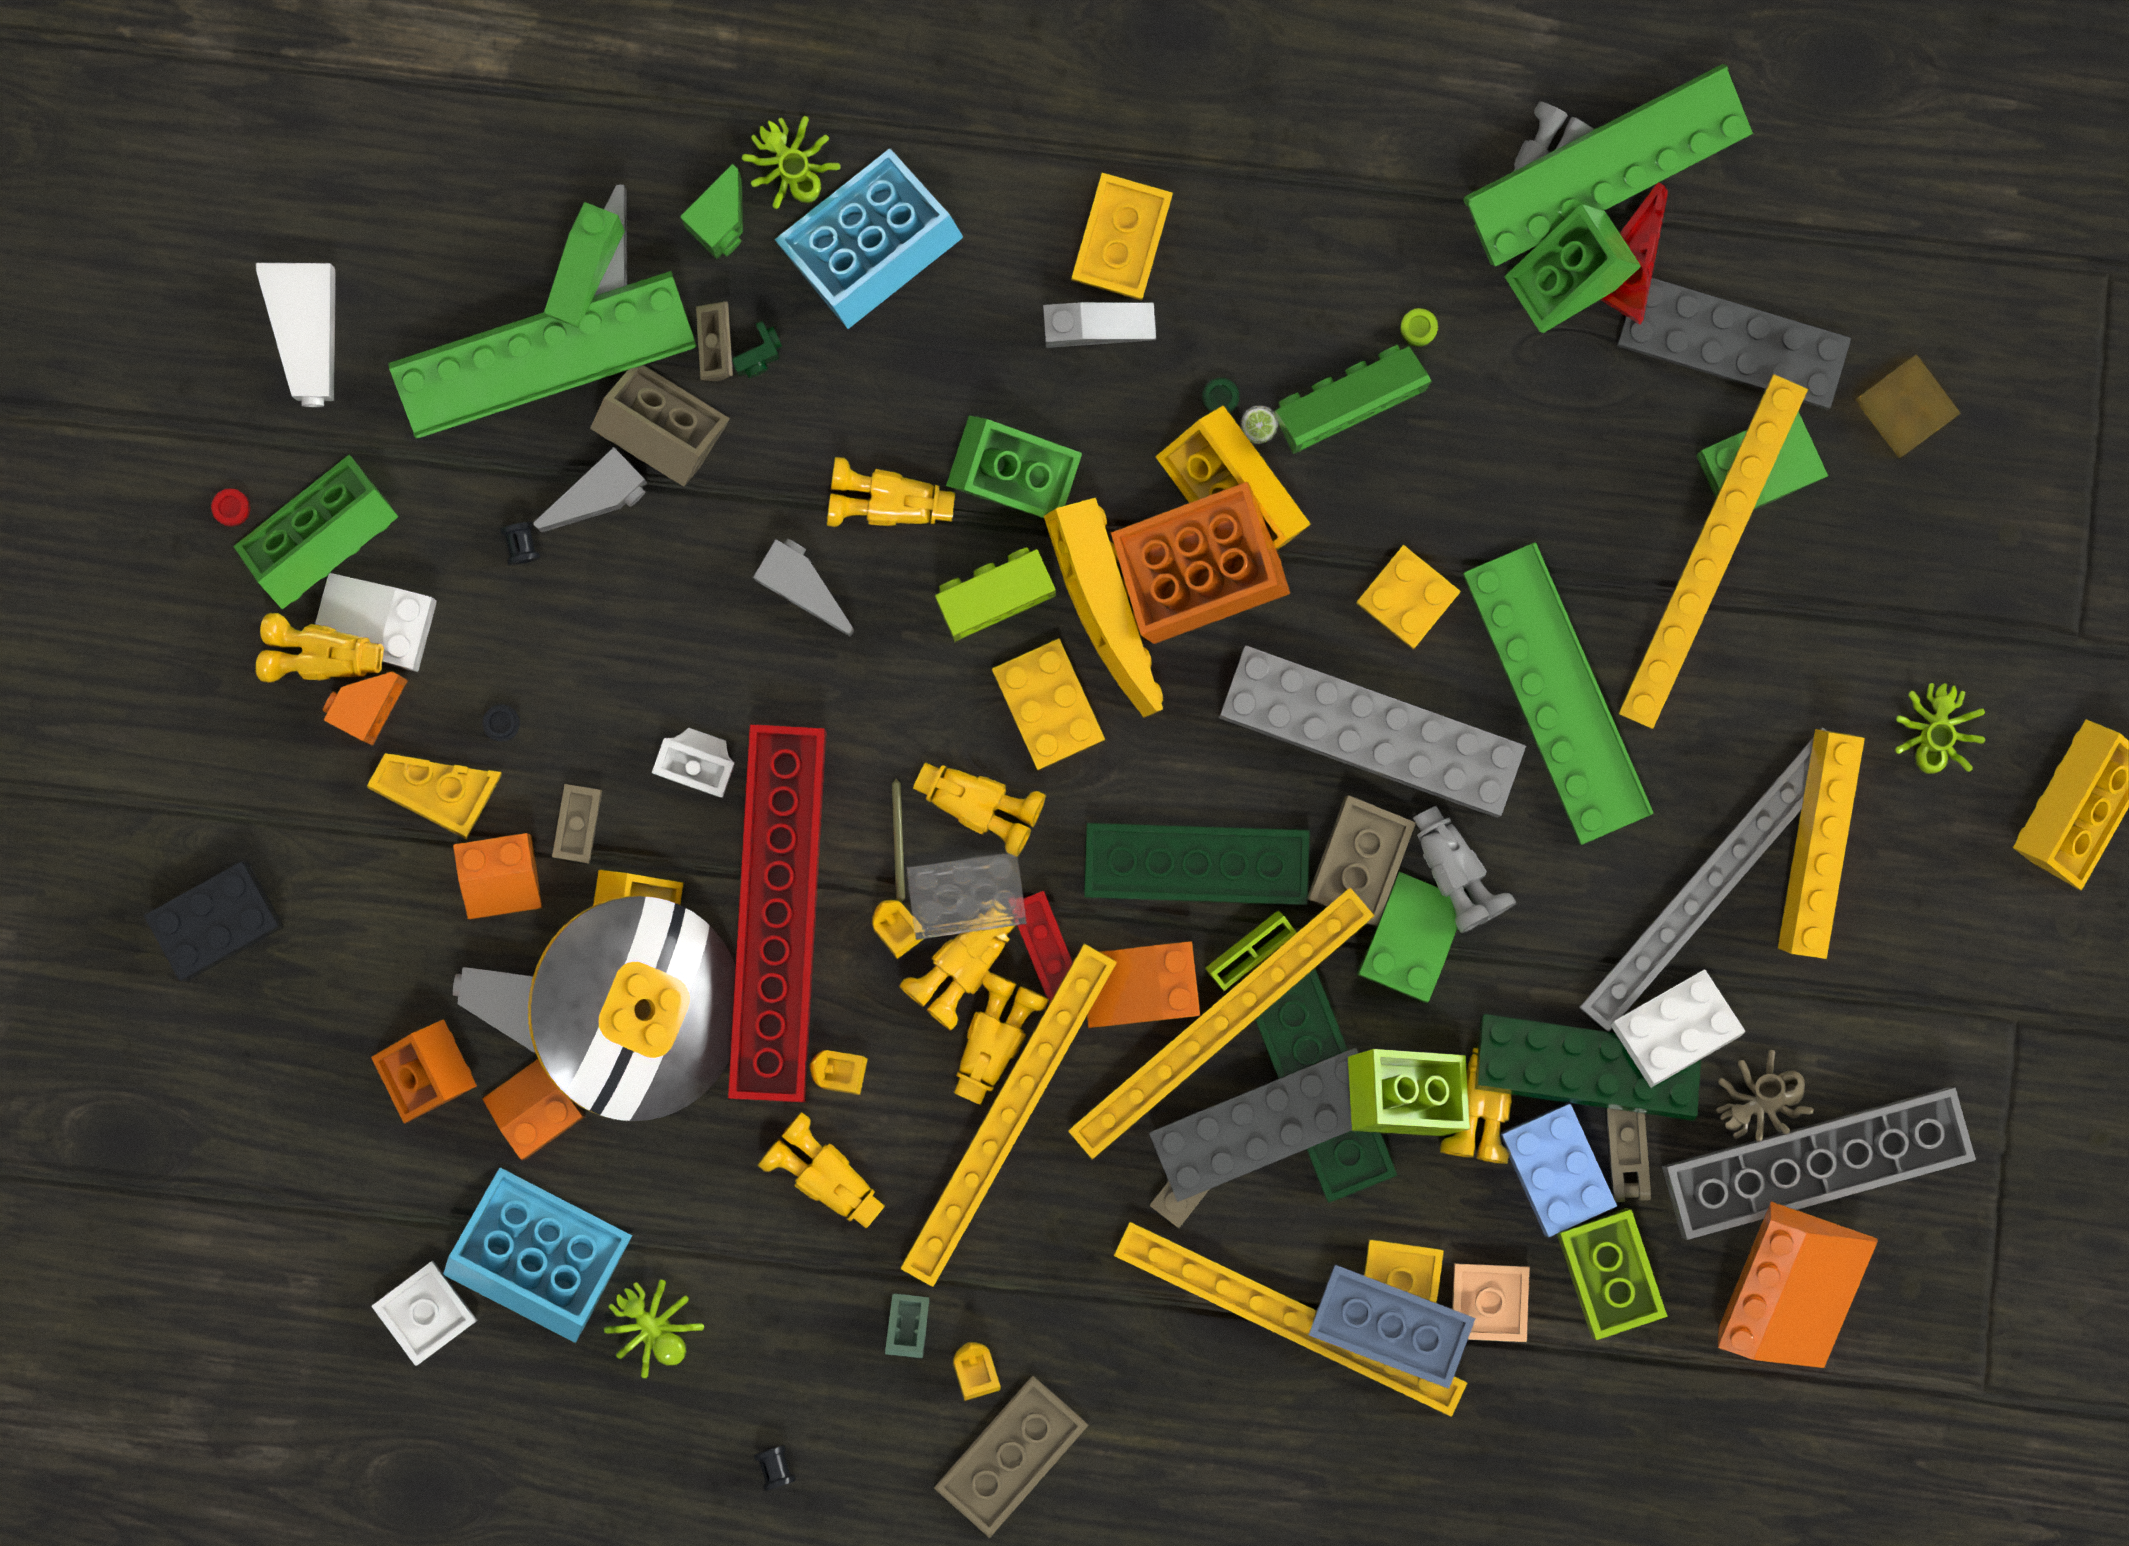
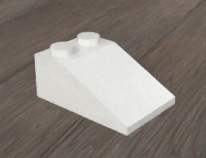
M330 573L326 581L315 625L328 626L337 632L369 638L370 643L383 645L382 663L418 672L437 601L432 597Z

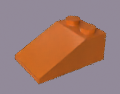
M1192 941L1101 952L1117 963L1087 1014L1088 1028L1200 1016Z

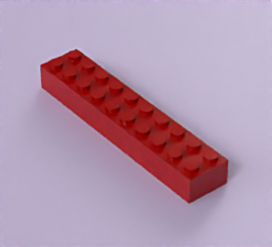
M750 725L728 1098L805 1102L826 730L823 728Z

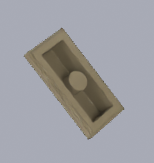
M728 302L696 306L700 379L721 381L733 376Z

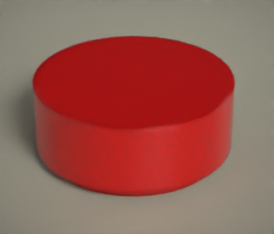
M224 489L215 495L211 509L213 516L218 522L225 526L234 527L246 521L250 514V503L242 492L236 489Z

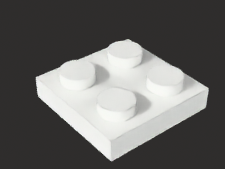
M434 1261L428 1263L372 1305V1308L415 1366L422 1363L478 1321Z

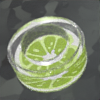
M1266 406L1251 407L1244 413L1241 420V430L1250 442L1256 444L1270 441L1278 429V419L1275 413Z

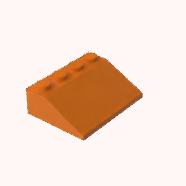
M1248 482L1111 532L1140 635L1153 644L1290 594L1279 555Z
M1771 1201L1719 1325L1718 1348L1757 1361L1824 1368L1878 1239Z

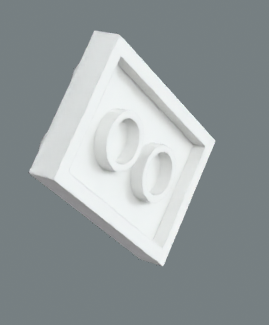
M1705 969L1616 1019L1611 1024L1614 1032L1651 1088L1745 1033L1744 1028Z

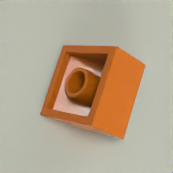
M389 672L343 686L338 693L333 691L327 699L323 711L327 713L324 721L373 745L408 680L394 672Z
M524 833L453 845L458 881L469 920L542 908L532 835Z
M444 1019L411 1033L371 1057L404 1124L477 1086L472 1077L471 1070L466 1065L455 1043L454 1036L449 1031Z
M539 1059L482 1098L498 1128L521 1160L527 1159L586 1117L580 1106L567 1098L554 1085L541 1066Z

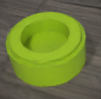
M1421 308L1409 311L1402 319L1400 325L1403 339L1415 347L1429 344L1435 338L1438 331V323L1435 316L1430 311Z

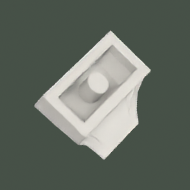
M687 728L675 738H664L652 773L723 798L735 763L729 758L725 740Z

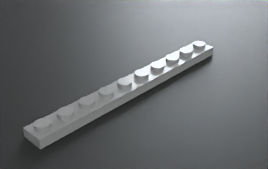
M1814 737L1580 1005L1579 1008L1605 1031L1609 1032L1611 1030V1024L1624 1015L1802 809Z

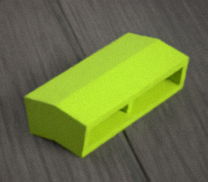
M1277 911L1209 964L1205 970L1216 984L1225 991L1291 939L1297 932L1285 916ZM1280 924L1284 926V930L1256 952L1254 951L1253 945ZM1248 951L1251 956L1220 979L1217 974L1244 952Z

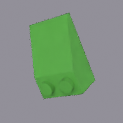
M1580 204L1505 276V279L1539 332L1545 333L1614 292L1641 265L1607 213L1603 210Z
M1799 411L1753 510L1828 477ZM1747 430L1705 448L1696 455L1715 498L1721 489Z
M969 416L946 486L1044 518V515L1052 510L1066 505L1082 453L989 419Z
M1398 872L1378 926L1375 928L1356 975L1421 1002L1428 1003L1457 930L1455 923L1456 912L1450 896L1445 898L1444 895H1441L1439 888Z

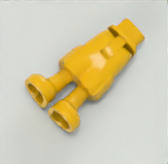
M835 457L831 490L867 492L871 494V498L869 500L855 499L830 493L827 526L837 527L843 522L844 518L855 515L867 516L866 520L871 525L893 526L896 523L925 524L929 522L930 524H935V520L952 522L955 492L941 491L938 485L934 487L929 483L904 478L901 474L875 469L872 477L861 475L850 469L847 459Z
M268 613L261 622L260 634L265 644L272 647H300L303 650L299 655L275 650L260 652L256 660V674L263 682H275L286 673L298 671L299 675L307 680H325L331 677H364L367 672L379 673L381 671L384 652L383 645L370 643L369 638L337 632L331 627L315 624L304 627L302 631L296 630L279 613Z
M926 762L913 789L926 794L928 802H932L938 808L958 818L962 825L980 834L991 830L1000 836L1005 842L1006 851L1016 857L1023 850L1030 836L1031 829L1020 823L1014 824L996 816L994 811L997 809L1002 810L1023 823L1034 827L1046 795L1039 791L1031 792L1025 799L1005 795L1006 785L989 779V777H976L956 769L947 768L944 765L939 769Z
M995 904L985 916L980 914L977 917L978 919L970 923L956 938L950 939L943 944L931 958L935 967L930 972L918 979L907 977L899 985L910 998L924 1007L939 985L948 976H951L953 982L927 1008V1011L950 1031L958 1023L955 1011L960 998L965 992L974 994L982 985V979L986 971L989 972L988 970L1003 950L1005 942L1008 943L1010 940L1007 935L1017 924Z
M987 971L982 979V983L989 991L988 1004L985 1012H975L968 1029V1042L956 1075L960 1079L954 1091L955 1094L980 1105L987 1090H993V1086L999 1080L1010 1059H1013L1018 1053L1026 1037L1024 1030L1021 1029L1024 1021L1033 1011L1044 1010L1049 1001L1043 995L1020 986L1015 996L1012 1010L1006 1022L1002 1023L999 1020L1017 984Z
M1473 1048L1472 1053L1475 1054H1472L1466 1071L1470 1129L1443 1139L1440 1144V1152L1460 1157H1474L1477 1121L1479 1117H1482L1485 1120L1476 1159L1508 1164L1509 1152L1501 1142L1500 1124L1509 1121L1512 1103L1511 1094L1475 1089L1478 1048Z
M801 1112L786 1128L781 1137L804 1151L812 1158V1163L806 1164L778 1138L760 1160L758 1166L766 1172L778 1167L788 1170L797 1176L794 1186L809 1196V1198L821 1201L838 1214L847 1217L849 1221H852L854 1218L863 1227L867 1228L885 1205L873 1196L875 1191L870 1189L866 1181L849 1165V1161L832 1144H825L822 1147L814 1139L809 1130L810 1119Z

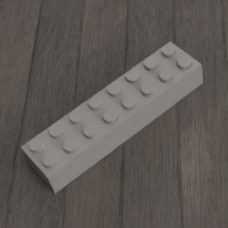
M1246 645L1219 716L1220 719L1496 818L1502 816L1526 748L1525 745Z
M1947 1087L1791 1130L1788 1134L1780 1133L1763 1138L1762 1141L1755 1140L1664 1165L1662 1169L1681 1237L1689 1240L1764 1219L1771 1201L1797 1210L1975 1161L1976 1158L1956 1088Z

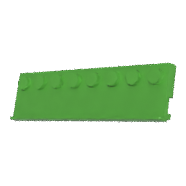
M1721 64L1465 196L1463 200L1470 210L1475 222V229L1489 262L1496 267L1537 246L1580 204L1604 211L1753 134L1729 75L1728 66Z
M669 271L594 296L579 328L546 316L543 312L390 362L389 370L414 436L417 439L696 347V342L672 272Z
M1536 542L1464 572L1463 577L1579 844H1585L1654 814Z

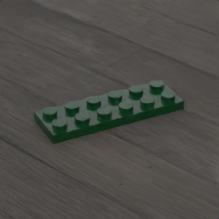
M1087 823L1084 898L1307 905L1310 830Z
M1315 968L1255 1019L1278 1079L1348 1051ZM1351 1130L1306 1149L1327 1203L1397 1176L1380 1132Z
M1483 1014L1480 1019L1475 1089L1694 1121L1698 1114L1701 1059L1651 1088L1616 1033Z

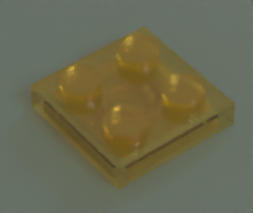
M1917 354L1855 399L1899 459L1961 414Z

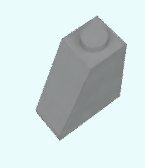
M463 967L462 974L455 975L453 984V996H458L457 1004L532 1052H535L528 1024V1000L533 976Z

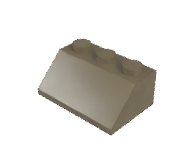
M641 365L629 369L604 397L590 429L685 487L703 464L730 418L648 367Z

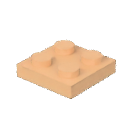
M1454 1263L1452 1309L1476 1318L1468 1337L1469 1340L1527 1342L1530 1267Z

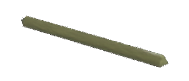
M895 779L892 783L896 899L902 902L905 899L901 783Z

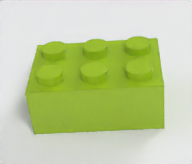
M1025 547L1008 555V563L997 568L994 563H989L974 570V578L962 583L960 578H956L939 586L941 593L935 595L936 602L954 642L1056 597V589L1037 549L1029 552L1028 547Z
M1372 1049L1348 1056L1352 1131L1446 1136L1470 1129L1466 1055Z
M1625 1208L1577 1224L1557 1233L1591 1338L1599 1340L1667 1317L1631 1209Z

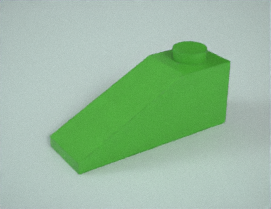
M584 202L569 233L544 311L546 316L576 328L580 327L625 232L617 214Z

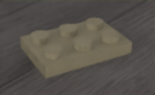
M1349 795L1345 796L1306 900L1327 908L1351 887L1375 915L1366 924L1373 927L1378 926L1416 822Z

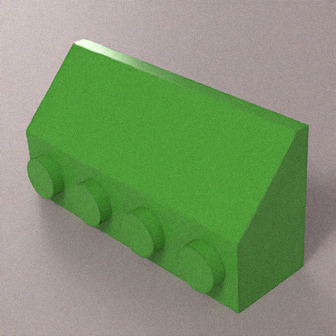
M1398 345L1393 346L1378 354L1380 360L1367 366L1365 361H1362L1346 369L1347 376L1334 382L1332 377L1326 378L1312 386L1314 392L1302 398L1299 393H1295L1279 401L1278 403L1281 408L1275 411L1274 416L1292 453L1295 454L1426 391L1431 383V379L1411 348L1408 346L1400 350Z
M349 454L233 547L257 582L279 607L284 609L291 602L298 600L316 582L328 576L346 558L357 553L361 546L375 535L387 529L390 523L398 518V515Z

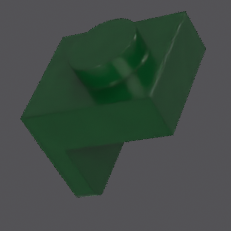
M763 321L756 323L764 344L732 358L739 377L747 374L749 379L756 377L768 370L767 364L780 359L776 349L782 347V344L773 326L766 329Z

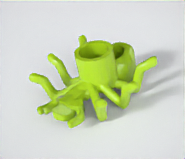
M806 116L801 119L797 136L791 148L786 146L789 129L784 120L779 118L783 133L775 123L768 121L771 133L763 126H760V136L765 144H761L755 135L751 137L758 149L777 153L776 157L758 158L755 155H742L743 161L752 162L757 166L779 164V167L769 175L758 177L751 181L752 187H757L761 184H769L776 177L781 176L780 189L773 202V208L775 209L780 207L788 184L795 199L800 202L810 203L819 197L821 191L820 179L811 171L823 173L827 170L840 169L841 165L839 163H825L823 165L808 163L807 158L820 150L821 146L829 140L828 135H823L808 150L804 152L798 150L809 121Z
M1930 683L1926 697L1932 703L1933 710L1936 712L1934 715L1929 713L1920 704V698L1915 691H1911L1909 697L1913 702V708L1930 724L1911 721L1901 715L1897 716V722L1904 724L1908 728L1922 730L1920 736L1896 747L1895 752L1900 754L1921 743L1915 753L1916 765L1921 771L1927 774H1934L1943 770L1948 762L1947 752L1950 758L1961 764L1966 771L1970 772L1973 770L1970 763L1964 757L1957 754L1952 746L1956 740L1982 744L1985 742V738L1978 735L1958 733L1954 725L1984 715V709H1978L1949 720L1948 714L1962 705L1965 696L1964 691L1960 692L1955 703L1954 701L1957 696L1955 686L1951 687L1947 695V684H1942L1935 691L1934 698L1932 696L1934 684Z
M662 1279L659 1281L654 1294L650 1313L644 1310L645 1292L636 1282L633 1285L640 1294L639 1298L633 1290L628 1288L624 1289L628 1300L620 1294L617 1295L618 1306L624 1311L620 1312L612 1303L609 1304V1308L616 1316L636 1318V1324L607 1326L604 1328V1332L607 1334L641 1330V1333L624 1346L616 1356L618 1359L623 1358L643 1341L645 1348L642 1358V1378L648 1377L652 1349L657 1360L665 1365H677L685 1358L687 1352L685 1342L680 1336L673 1334V1332L702 1331L704 1329L702 1323L671 1325L667 1320L688 1302L689 1298L687 1296H683L660 1317H656L659 1302L666 1285L665 1280Z

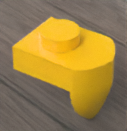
M886 900L880 902L872 916L873 929L897 959L927 937L925 931L900 901Z
M822 1050L810 1062L811 1076L814 1082L823 1089L860 1095L868 1059L859 1055Z
M968 1342L964 1344L953 1358V1366L964 1401L1000 1391L1001 1386L989 1349L980 1343Z

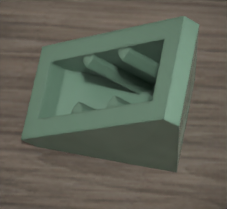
M892 1294L885 1354L923 1358L930 1297Z

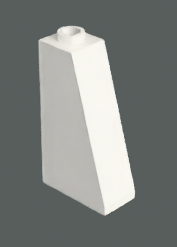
M256 263V272L291 395L297 401H302V406L323 407L324 401H334L335 268L330 263Z

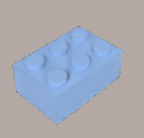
M1565 1103L1500 1133L1501 1141L1509 1152L1511 1163L1545 1236L1551 1237L1617 1207L1571 1104Z

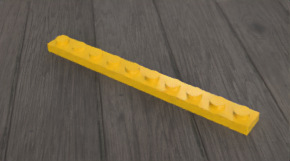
M1772 374L1619 710L1620 715L1652 729L1654 728L1808 391L1807 388Z
M1351 887L1347 889L1068 1130L1069 1133L1086 1153L1094 1159L1375 915Z
M1085 943L1082 945L902 1263L901 1269L932 1287L935 1285L1117 963L1115 960Z
M1129 1222L1114 1254L1117 1258L1451 1417L1467 1385V1382L1454 1376L1448 1389L1309 1336L1308 1333L1317 1312L1316 1310L1132 1222Z

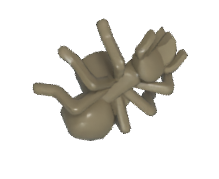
M1774 1050L1768 1051L1766 1075L1761 1076L1756 1084L1751 1078L1745 1061L1740 1060L1738 1062L1745 1083L1755 1096L1737 1092L1732 1084L1723 1078H1720L1718 1081L1719 1085L1724 1087L1733 1099L1748 1102L1744 1105L1729 1103L1716 1109L1717 1113L1724 1112L1721 1115V1120L1731 1118V1120L1725 1123L1727 1129L1738 1130L1743 1126V1129L1733 1134L1735 1139L1742 1137L1748 1132V1125L1753 1114L1757 1115L1756 1141L1763 1140L1764 1112L1768 1113L1776 1131L1783 1132L1784 1134L1790 1133V1129L1786 1124L1780 1123L1775 1114L1776 1112L1780 1111L1791 1118H1798L1801 1114H1813L1814 1109L1812 1107L1799 1106L1795 1110L1786 1107L1798 1104L1803 1098L1805 1080L1799 1072L1794 1070L1782 1072L1778 1076L1773 1074Z

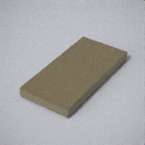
M1032 1375L935 1485L934 1489L990 1538L1089 1424Z

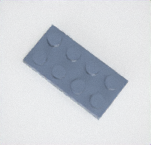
M1334 1264L1308 1335L1449 1389L1476 1318Z

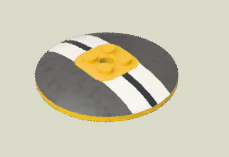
M643 896L620 897L598 903L582 911L565 924L552 938L536 966L531 982L528 1000L530 1036L535 1053L547 1076L567 1098L592 1113L617 1120L643 1121L661 1118L693 1103L716 1082L731 1058L736 965L729 950L707 922L687 908L668 900ZM641 999L647 1000L650 1005V1013L644 1020H639L634 1012L636 1003Z

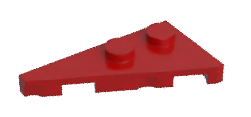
M1659 182L1620 232V235L1641 267L1614 292L1600 299L1639 325L1644 320L1668 196V190Z

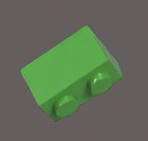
M733 164L680 216L685 229L716 259L722 253L725 256L730 255L742 241L739 238L743 233L742 179L738 168Z

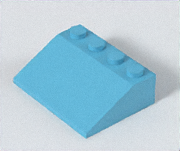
M889 148L778 236L775 241L828 307L849 329L960 241L963 236L950 214Z
M499 1168L449 1255L443 1275L576 1343L632 1235Z

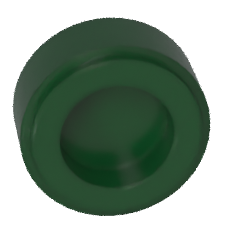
M1226 378L1211 380L1205 386L1202 394V402L1205 409L1211 413L1224 405L1227 411L1232 413L1239 402V391L1236 385Z

